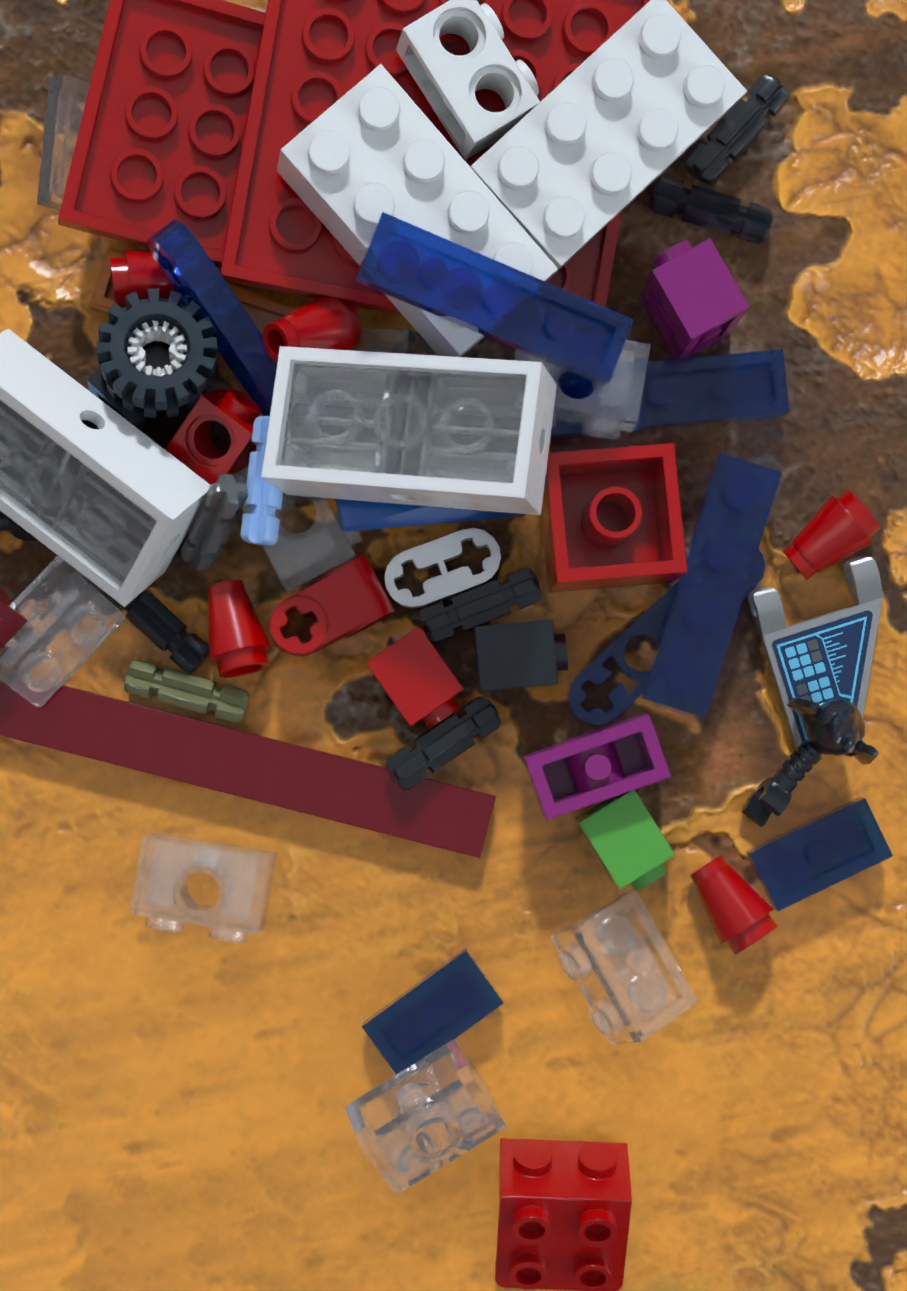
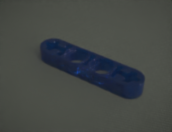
M174 219L147 239L148 248L177 293L182 294V300L186 306L193 300L201 307V318L209 317L213 325V337H217L218 352L250 398L260 407L261 414L263 416H270L277 361H274L268 355L264 347L263 335L199 241L184 224Z
M736 537L726 539L709 550L687 573L678 579L575 676L569 684L567 692L568 706L574 716L584 723L593 725L606 724L617 718L758 585L763 578L765 570L764 557L759 548L747 539ZM724 551L731 557L743 553L749 560L743 567L748 578L743 583L741 579L735 577L721 586L717 592L726 596L727 600L720 606L712 590L696 581L695 577L703 571L706 580L709 582L725 567L723 560L720 558ZM680 593H695L705 604V617L701 624L695 628L681 627L675 623L671 616L670 608L672 601ZM637 635L651 637L656 641L660 650L658 663L654 668L646 672L634 670L625 660V646L631 638ZM609 657H612L619 672L629 680L634 681L636 686L627 693L623 683H618L606 696L611 704V707L606 712L599 708H593L586 712L580 705L586 697L581 686L587 680L594 685L603 683L612 672L602 667V664Z

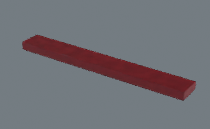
M3 670L0 681L1 736L477 858L481 857L496 798L495 795L425 778L409 790H402L391 779L386 767L12 671Z

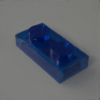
M858 797L746 851L773 909L776 911L795 904L893 856L866 799L863 797Z
M464 948L364 1021L362 1028L398 1078L401 1079L502 1005L504 1001L467 948Z

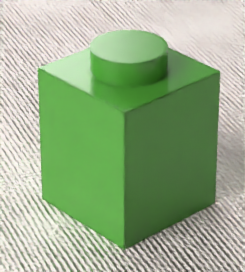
M635 790L606 799L575 819L614 884L619 889L631 884L633 889L637 891L650 885L667 872L663 863L675 856Z

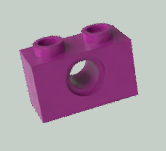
M711 238L693 248L689 241L685 240L658 255L654 259L657 267L647 274L648 281L639 298L675 364L729 335L750 308Z
M641 714L522 756L540 809L546 820L671 777L649 714Z

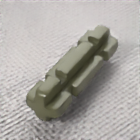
M140 660L131 662L124 681V690L127 693L145 698H151L152 695H155L159 702L202 714H208L209 711H213L216 718L234 723L241 722L245 717L250 693L245 689L227 684L220 688L217 687L216 681L168 668L164 672L159 671L158 665Z

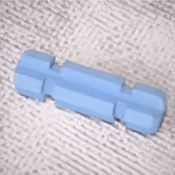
M259 416L254 420L252 442L256 445V452H250L246 483L248 497L244 501V504L249 506V512L244 513L242 516L240 533L242 540L257 545H274L276 543L280 519L275 517V511L281 510L283 497L281 490L261 478L270 416Z

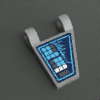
M858 556L845 561L842 565L845 581L856 605L787 627L782 602L775 588L762 587L752 590L747 594L748 606L761 636L794 747L797 751V747L803 741H807L808 735L806 733V726L802 721V716L787 706L793 698L813 701L819 705L832 699L846 700L854 703L863 718L883 601L880 574L876 561L872 557Z

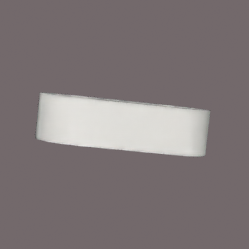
M469 528L408 549L393 557L387 565L384 576L386 589L395 602L403 607L412 609L424 607L484 584L493 578L498 571L501 560L499 545L494 537L485 530ZM472 540L473 545L477 549L487 547L490 557L483 560V572L480 574L472 575L468 566L460 567L450 572L446 569L444 562L462 555L461 544L465 541ZM413 562L418 571L438 565L441 575L428 579L423 583L425 593L421 596L413 597L409 589L398 590L396 588L395 581L403 577L402 566L404 564Z

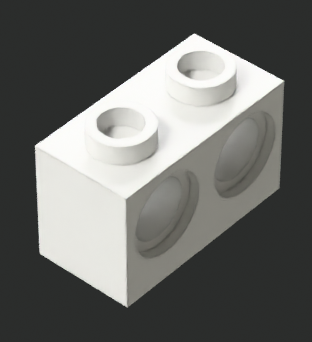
M449 0L403 28L396 51L461 155L467 160L501 139L540 103L537 97L539 88L530 68L522 60L515 62L502 41L504 38L503 28L497 15L489 5L485 3L480 5L477 0ZM445 34L461 36L468 43L470 53L462 56L449 53L442 46L439 37ZM481 89L495 91L503 99L505 110L489 112L483 109L476 100L475 92Z

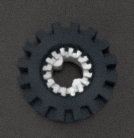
M147 289L148 299L139 300L137 293L134 292L125 296L126 306L124 308L115 303L108 310L109 321L108 323L105 321L101 322L98 330L99 342H96L99 371L102 381L107 383V391L115 400L117 397H120L123 400V408L134 413L136 407L143 408L144 417L156 418V410H166L167 418L178 416L179 407L182 405H186L188 410L192 409L198 401V396L201 393L206 394L210 390L212 376H215L217 337H213V325L209 317L201 318V307L193 300L188 306L182 304V294L171 290L169 299L159 298V289ZM153 341H162L169 344L171 365H165L163 369L161 367L153 369L150 365L147 367L145 364L146 352L143 347Z

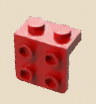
M500 1138L499 1214L495 1262V1281L499 1286L523 1290L550 1289L576 1291H617L622 1287L632 1207L627 1143Z

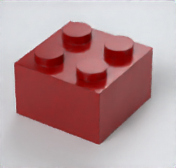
M674 443L548 453L545 477L547 486L543 493L541 518L549 593L674 583L687 573Z

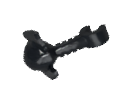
M793 698L787 706L802 716V721L806 726V733L808 735L807 741H803L797 747L798 751L795 750L789 756L790 760L787 759L782 764V769L779 768L773 777L765 779L752 792L741 812L760 827L766 824L772 812L776 816L781 815L791 800V792L798 785L797 782L802 781L806 776L805 773H809L814 767L813 764L816 765L822 759V754L846 755L854 757L863 765L870 764L879 752L873 746L867 745L862 741L865 736V723L854 703L841 699H832L819 705L813 701Z

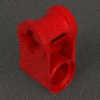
M363 555L332 570L318 579L315 584L283 600L276 606L271 615L270 631L274 641L283 651L293 656L304 657L318 652L343 637L348 638L393 614L396 609L367 556ZM297 610L303 618L314 615L318 621L310 627L313 638L303 644L296 636L285 639L282 632L290 626L287 616Z

